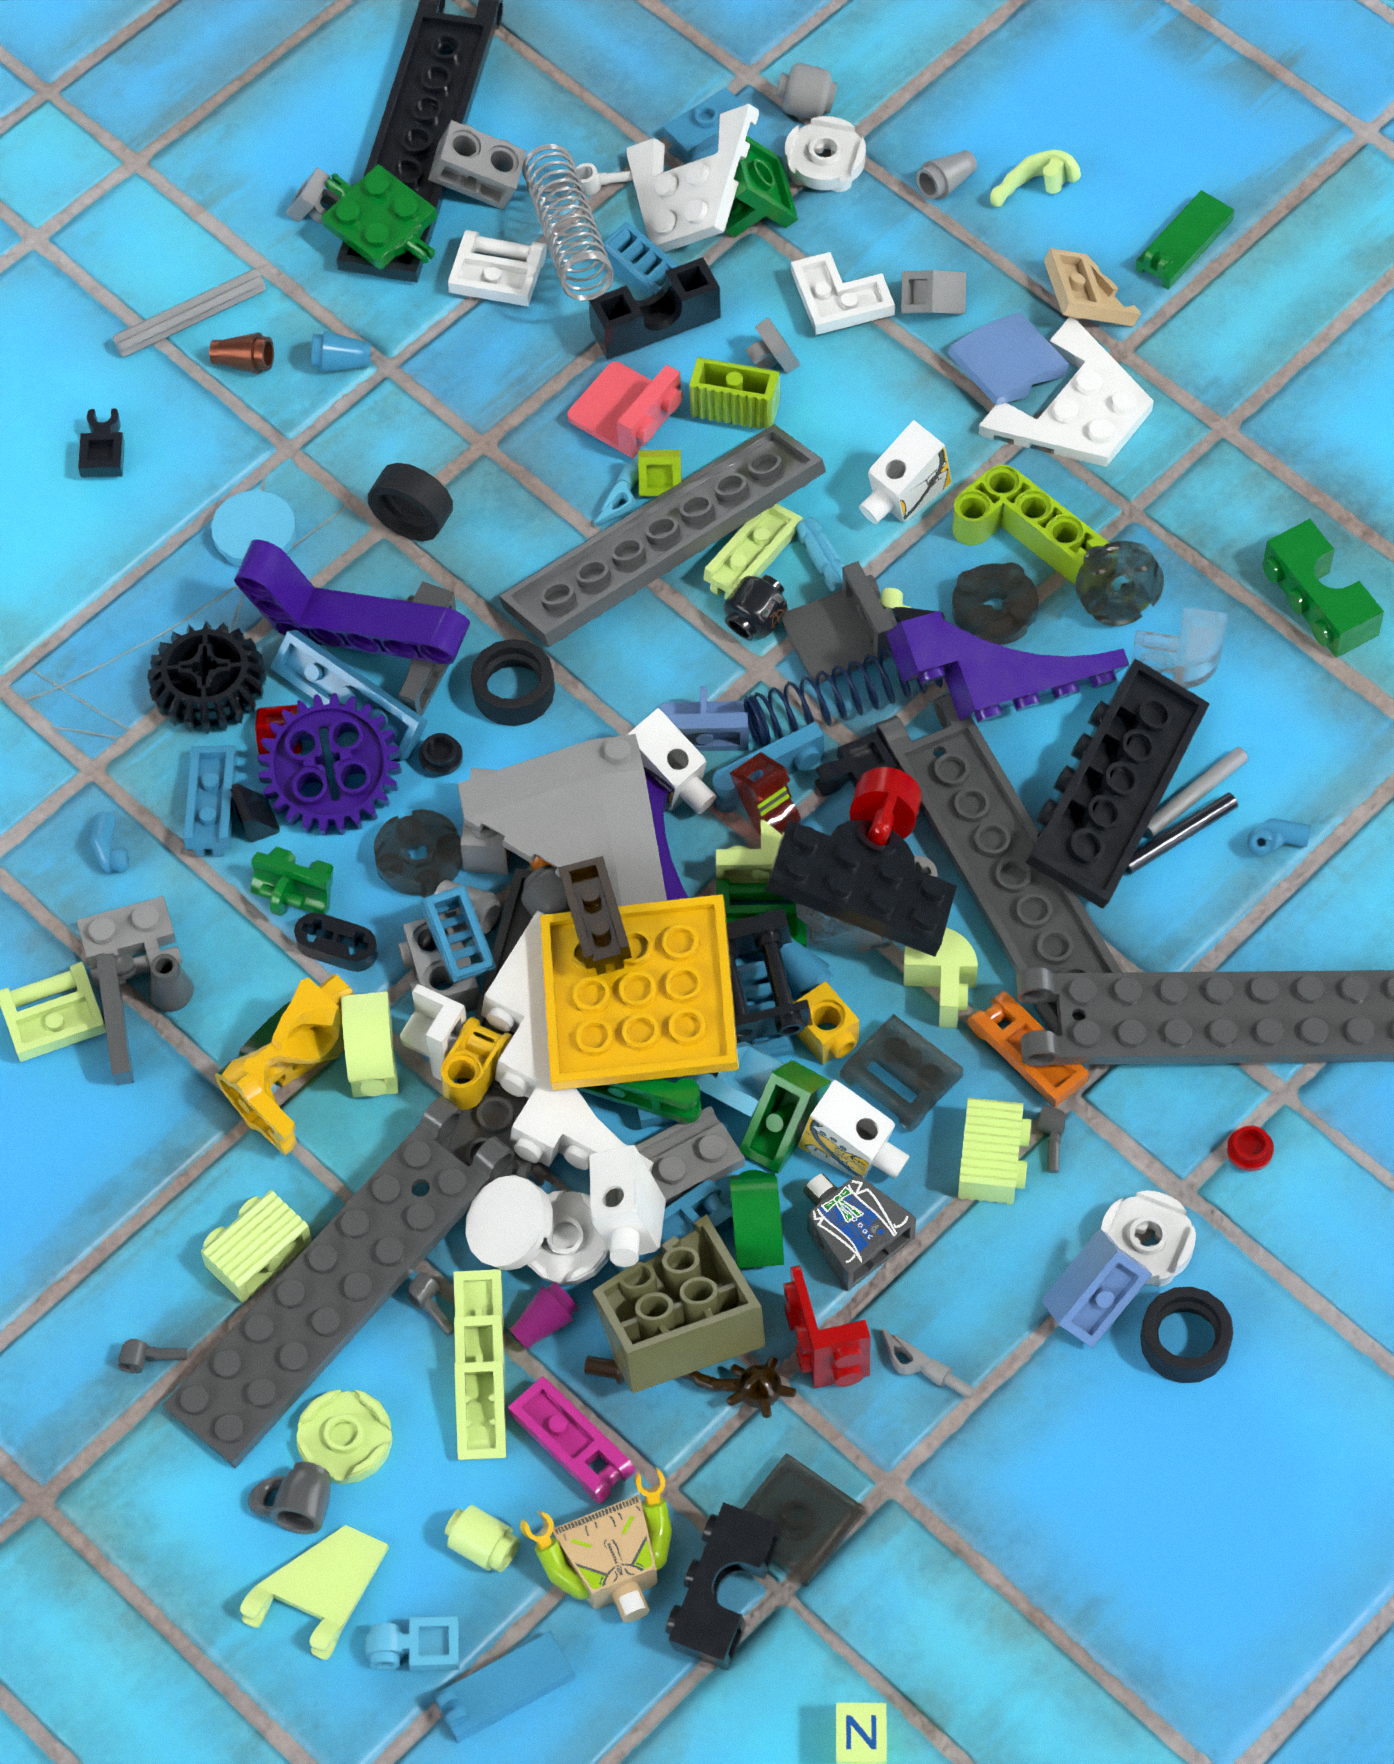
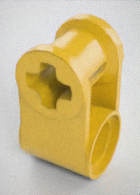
M470 1017L463 1025L455 1044L442 1062L440 1069L443 1096L461 1110H469L476 1107L482 1101L483 1096L493 1082L498 1060L513 1035L508 1032L503 1035L481 1026L479 1019ZM459 1078L471 1079V1081L465 1084L454 1082Z

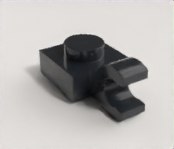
M878 732L838 747V760L826 762L818 766L816 772L820 778L816 779L814 783L822 797L828 796L840 790L849 781L852 782L856 789L860 777L871 769L879 767L897 769V765Z

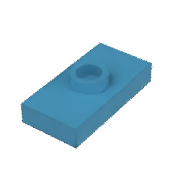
M726 87L663 126V136L689 160L719 141L720 114L744 104Z

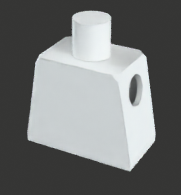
M635 1145L590 1154L592 1223L610 1251L611 1262L620 1267L633 1266L638 1262L639 1255L655 1252L660 1248L666 1199Z

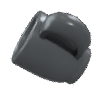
M297 1462L285 1476L268 1478L256 1485L249 1494L248 1506L251 1512L260 1517L271 1518L277 1525L293 1533H317L322 1527L330 1501V1473L320 1465L311 1462ZM278 1489L273 1505L267 1506L268 1497L274 1490Z

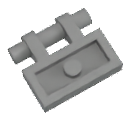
M164 896L76 920L89 966L97 964V955L114 953V955H132L142 951H146L147 954L133 958L137 968L134 976L151 972V962L160 954H170L176 958L179 964L182 963L178 946L161 951L159 948L160 946L176 942ZM97 968L90 970L94 987L100 986ZM126 979L120 980L121 985L127 983Z

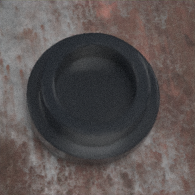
M436 733L429 736L419 749V761L422 768L435 776H445L455 772L463 760L461 745L456 739L445 733Z

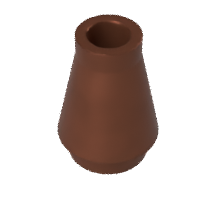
M260 332L223 340H212L209 347V357L213 365H224L260 374L262 370H270L273 365L274 345L270 337H263Z

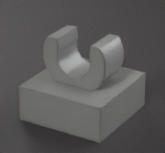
M317 167L301 184L285 214L300 222L309 212L313 220L323 224L321 216L328 210L321 206V202L332 207L340 199L331 190L324 189L326 180L331 176Z
M769 317L755 326L764 341L752 344L747 348L746 352L758 368L771 370L778 361L788 374L801 365Z

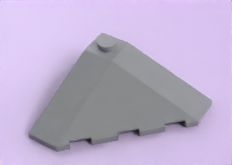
M636 734L591 739L458 783L457 789L465 825L477 832H480L484 826L505 837L503 839V847L532 863L536 856L557 867L555 874L560 877L558 867L603 856L617 906L667 901L645 771Z

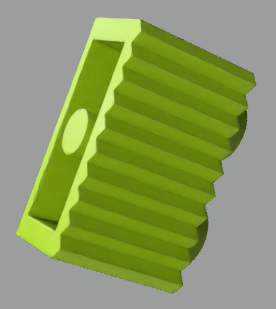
M697 357L689 383L690 414L693 418L699 416L701 420L707 417L709 421L716 420L718 423L724 421L726 424L732 422L734 426L740 423L742 427L748 425L750 428L757 427L759 430L762 428L767 429L774 424L780 403V371Z

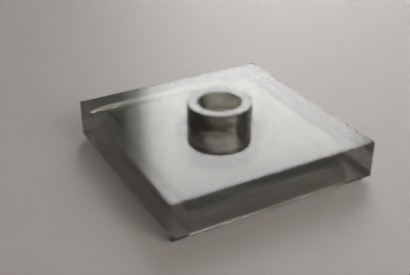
M788 1453L783 1456L743 1507V1510L779 1523L782 1537L771 1563L806 1587L814 1580L865 1513L863 1505Z

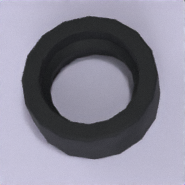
M394 463L387 465L368 492V505L377 519L396 534L410 540L422 542L433 540L439 534L453 511V500L448 490L438 479L425 470L410 464Z
M509 639L499 641L482 650L473 662L471 671L473 696L477 708L486 718L502 725H522L531 723L542 716L552 704L555 692L554 673L550 658L540 647L524 640ZM511 666L525 667L535 672L539 680L538 686L534 691L524 697L515 699L500 698L492 694L488 690L487 682L492 674L502 668Z
M1192 1286L1174 1287L1159 1294L1147 1307L1140 1334L1142 1353L1150 1367L1166 1379L1179 1383L1201 1382L1215 1375L1226 1363L1234 1334L1232 1318L1223 1302L1209 1291ZM1177 1312H1190L1200 1315L1211 1323L1214 1328L1215 1341L1213 1347L1207 1354L1196 1358H1183L1174 1355L1165 1349L1159 1341L1158 1330L1161 1322L1165 1317Z

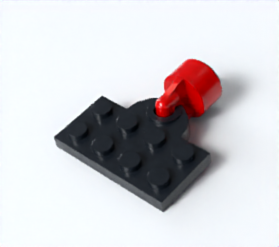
M879 767L867 771L860 777L849 810L851 821L837 826L831 836L791 820L787 821L765 891L936 957L942 945L957 886L938 877L915 870V857L904 839L912 833L915 827L922 801L921 789L918 783L907 773L895 768Z

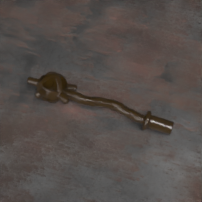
M587 1356L584 1366L585 1374L616 1379L619 1385L624 1383L625 1379L615 1360ZM773 1356L767 1360L765 1365H753L746 1369L733 1364L730 1371L738 1378H715L702 1374L699 1371L681 1376V1378L693 1382L697 1387L713 1392H735L726 1399L729 1406L743 1402L749 1407L760 1408L764 1418L771 1417V1406L775 1404L780 1396L795 1397L796 1395L795 1388L782 1385L781 1378L775 1370L778 1360Z

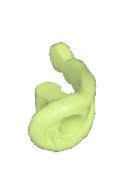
M1053 149L1027 156L1006 175L999 186L993 188L990 194V202L995 207L1002 206L1006 198L1012 195L1017 187L1038 176H1044L1046 191L1050 194H1056L1061 191L1062 185L1066 181L1075 183L1080 179V168L1076 160L1069 153L1062 150Z

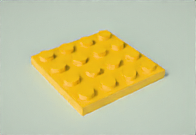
M723 894L618 906L632 958L623 960L624 968L615 970L613 963L606 964V973L597 975L595 967L586 969L571 912L540 915L550 1083L553 1091L739 1070Z

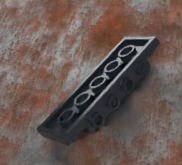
M1135 658L1128 666L1111 700L1108 703L1100 700L1090 715L1087 723L1094 728L1090 736L1083 733L1072 749L1070 755L1076 758L1077 761L1073 768L1066 765L1053 786L1054 789L1060 792L1056 801L1049 798L1040 810L1035 821L1040 823L1042 827L1037 835L1038 839L1025 863L1103 909L1113 896L1210 703Z

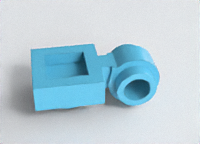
M409 1617V1634H402L400 1626L394 1623L374 1624L370 1627V1633L365 1636V1657L370 1660V1667L377 1670L398 1668L400 1666V1659H403L405 1654H409L410 1671L460 1670L459 1617Z

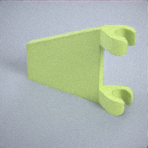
M347 1525L343 1526L257 1584L248 1593L240 1606V1612L243 1614L242 1621L251 1627H260L268 1613L273 1598L322 1620L310 1637L311 1654L322 1660L329 1659L344 1626L386 1555L389 1544Z

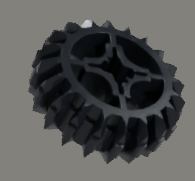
M205 621L201 630H195L188 623L186 634L180 635L172 631V644L160 642L159 654L151 656L150 664L152 669L148 670L147 675L149 686H151L149 689L151 699L157 704L158 711L162 716H169L170 722L175 727L184 722L185 728L191 733L198 725H202L203 731L209 734L212 725L219 724L226 732L227 721L233 719L242 724V719L244 718L242 711L254 713L256 707L255 700L262 699L264 693L263 685H265L266 681L262 654L257 651L256 644L251 638H244V634L239 628L229 633L228 627L223 622L214 630Z

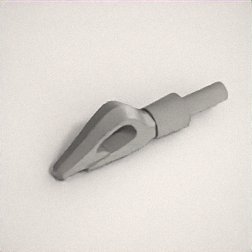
M882 1327L880 1333L889 1352L891 1363L898 1373L909 1376L920 1372L940 1387L946 1384L968 1399L973 1397L976 1389L952 1375V1368L934 1358L931 1359L913 1345L896 1335H891ZM895 1352L897 1354L903 1353L911 1362L908 1364L900 1363Z

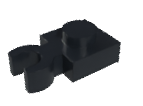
M111 408L110 419L106 422H98L95 409H89L87 422L91 433H80L78 469L81 478L123 476L125 440L123 432H119L121 422L118 410Z

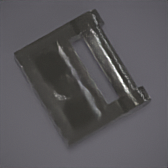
M893 1014L848 1059L841 1068L839 1077L849 1085L857 1084L899 1117L898 1123L909 1132H912L921 1124L926 1114L963 1077V1067ZM873 1061L918 1096L911 1103L866 1068Z

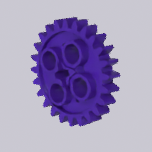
M333 693L329 704L323 705L320 696L315 694L313 700L314 707L307 708L304 702L298 700V714L294 716L284 709L282 714L286 723L283 726L277 723H270L271 731L276 737L275 739L262 738L261 740L263 747L270 753L258 755L257 760L261 766L269 769L258 773V778L261 783L270 784L263 792L267 800L277 798L273 804L276 814L289 809L286 815L289 825L292 826L302 818L304 832L309 833L314 824L317 823L319 824L322 836H327L330 825L336 824L340 834L345 835L346 822L352 821L360 830L362 829L360 816L367 814L370 818L376 820L378 816L374 805L376 803L387 807L390 805L384 791H397L398 785L389 776L402 773L401 765L390 760L401 756L399 746L389 745L396 739L393 729L382 731L386 725L385 717L380 715L370 720L373 714L370 704H366L357 711L355 697L351 696L345 706L340 705L337 693ZM323 728L328 730L329 746L335 760L333 768L340 795L337 801H333L331 798L330 781L324 768L326 766V759L320 737V730ZM354 732L359 735L357 742L352 746L341 747L337 745V740L343 733ZM309 740L315 743L313 751L305 756L293 753L295 746L301 741ZM354 773L366 776L365 783L357 789H350L344 786L346 778ZM318 782L323 785L321 792L317 796L304 797L301 795V790L307 783Z

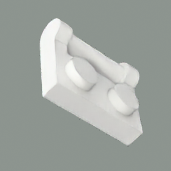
M466 230L448 280L449 293L529 307L540 269L545 263L547 246L539 242L526 245L479 236V232ZM477 253L489 254V255L500 256V257H506V258H511V259L499 258V257L488 256V255H482V254H477Z

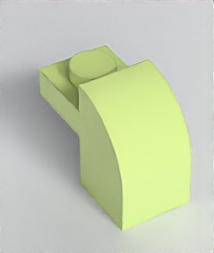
M946 928L942 945L936 957L904 945L903 986L940 987L939 1027L957 1028L958 1011H967L968 988H976L978 963L971 944L958 932Z
M388 992L341 996L345 1059L353 1098L399 1093Z

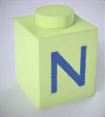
M836 1703V1764H887L886 1703Z

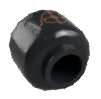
M750 575L745 576L723 604L724 612L727 616L725 618L727 626L746 640H752L754 637L766 638L788 610L787 601L782 595L784 592L783 586L776 579L768 575H763L762 578Z

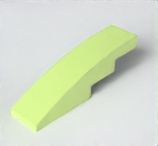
M501 1269L454 1272L456 1361L454 1367L458 1461L507 1458Z

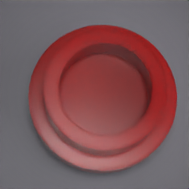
M1244 1126L1234 1131L1229 1137L1227 1155L1232 1164L1244 1171H1258L1265 1168L1272 1160L1274 1153L1273 1141L1260 1127Z

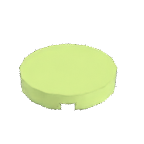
M341 1389L328 1391L308 1405L301 1414L298 1423L297 1446L303 1462H311L325 1468L330 1473L329 1481L341 1485L360 1482L376 1473L387 1460L393 1442L390 1418L381 1403L366 1392L354 1390V1392H342Z

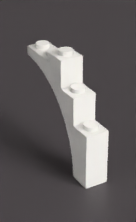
M537 910L485 993L481 1016L485 1017L494 1028L503 1032L512 1031L515 1033L498 1060L495 1080L500 1082V1085L508 1093L517 1097L526 1096L529 1098L512 1126L508 1145L514 1148V1151L521 1158L532 1163L539 1161L549 1167L557 1153H560L574 1167L587 1170L590 1169V1154L627 1145L596 1117L577 1088L554 1091L550 1083L540 915L545 914ZM641 1155L651 1173L653 1162Z

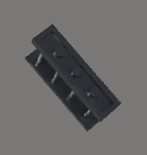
M784 908L727 922L737 1043L773 1034L790 1036L801 1032L806 1026L813 1025L808 1000L793 1003L780 951L784 944L792 943ZM757 951L763 955L775 1007L748 1014L735 960L739 955Z

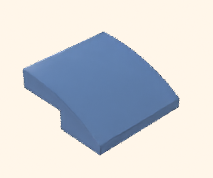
M1021 312L995 320L974 330L952 344L947 352L995 405L1027 398L1033 384L1062 378L1065 376L1069 363Z

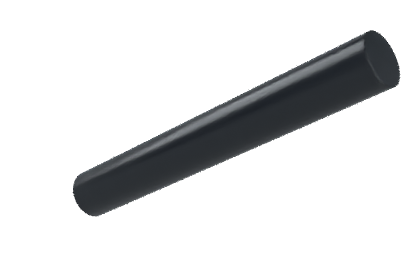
M1230 792L1226 793L1134 852L1125 871L1130 875L1238 808L1236 798Z

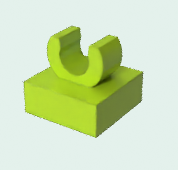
M638 450L639 496H660L682 482L681 450Z

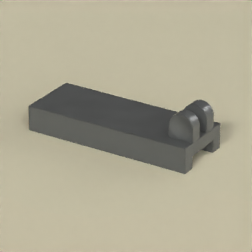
M114 953L97 955L96 962L112 1076L116 1085L134 1083L120 980L132 978L136 974L137 968L133 957L129 954L114 955Z

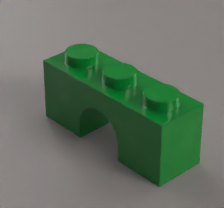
M1308 519L1267 540L1262 566L1267 578L1272 583H1277L1287 595V600L1292 610L1298 615L1302 614L1310 624L1317 642L1322 646H1327L1335 658L1379 636L1384 611L1360 581L1345 588L1335 589L1323 585L1318 580L1330 573L1334 548L1312 520Z

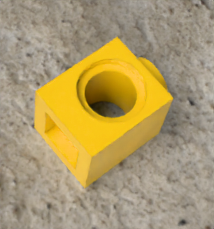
M825 981L795 1001L808 1000L813 1025L804 1027L796 1035L822 1065L834 1057L837 1059L845 1057L856 1047L859 1041V1019ZM822 1023H832L837 1027L832 1030H822L817 1026Z

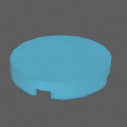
M261 490L240 492L226 499L215 511L211 522L215 548L225 556L228 562L239 567L252 540L268 541L280 547L287 554L292 549L297 536L294 512L288 503L274 493Z

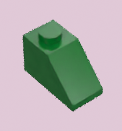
M794 1060L772 1071L739 1150L741 1153L777 1174L781 1172L798 1147L811 1113L828 1090L832 1081Z

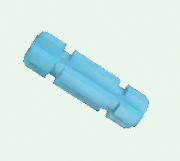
M809 517L798 522L796 535L802 545L807 546L805 550L820 575L825 576L824 582L829 590L833 592L840 591L842 589V567L844 565L839 564L841 559L826 534L821 533L823 529L817 519Z

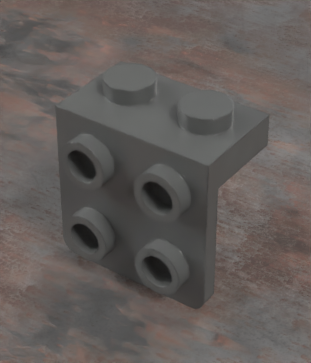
M859 561L842 567L841 592L789 610L782 618V626L809 678L815 683L816 675L820 670L826 672L831 677L835 665H839L847 671L848 664L852 659L858 661L863 666L864 658L867 654L875 656L879 661L880 652L884 648L892 652L886 633L897 625L895 616L890 608H883L879 601L880 591L876 580L872 575L866 576ZM884 653L883 660L890 658L888 653ZM869 658L867 666L874 664L875 662L871 658ZM854 663L852 664L851 672L859 669ZM837 669L835 675L836 677H839L844 674L839 669ZM823 674L820 675V683L828 681Z

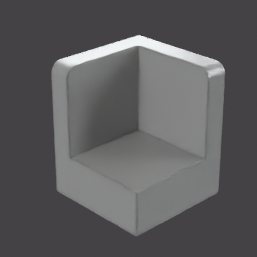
M939 270L902 271L901 313H965V272Z

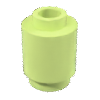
M470 1505L465 1511L462 1509L456 1510L445 1528V1534L449 1536L448 1548L487 1571L493 1568L500 1573L503 1572L516 1555L521 1541L519 1537L513 1534V1528L474 1505Z

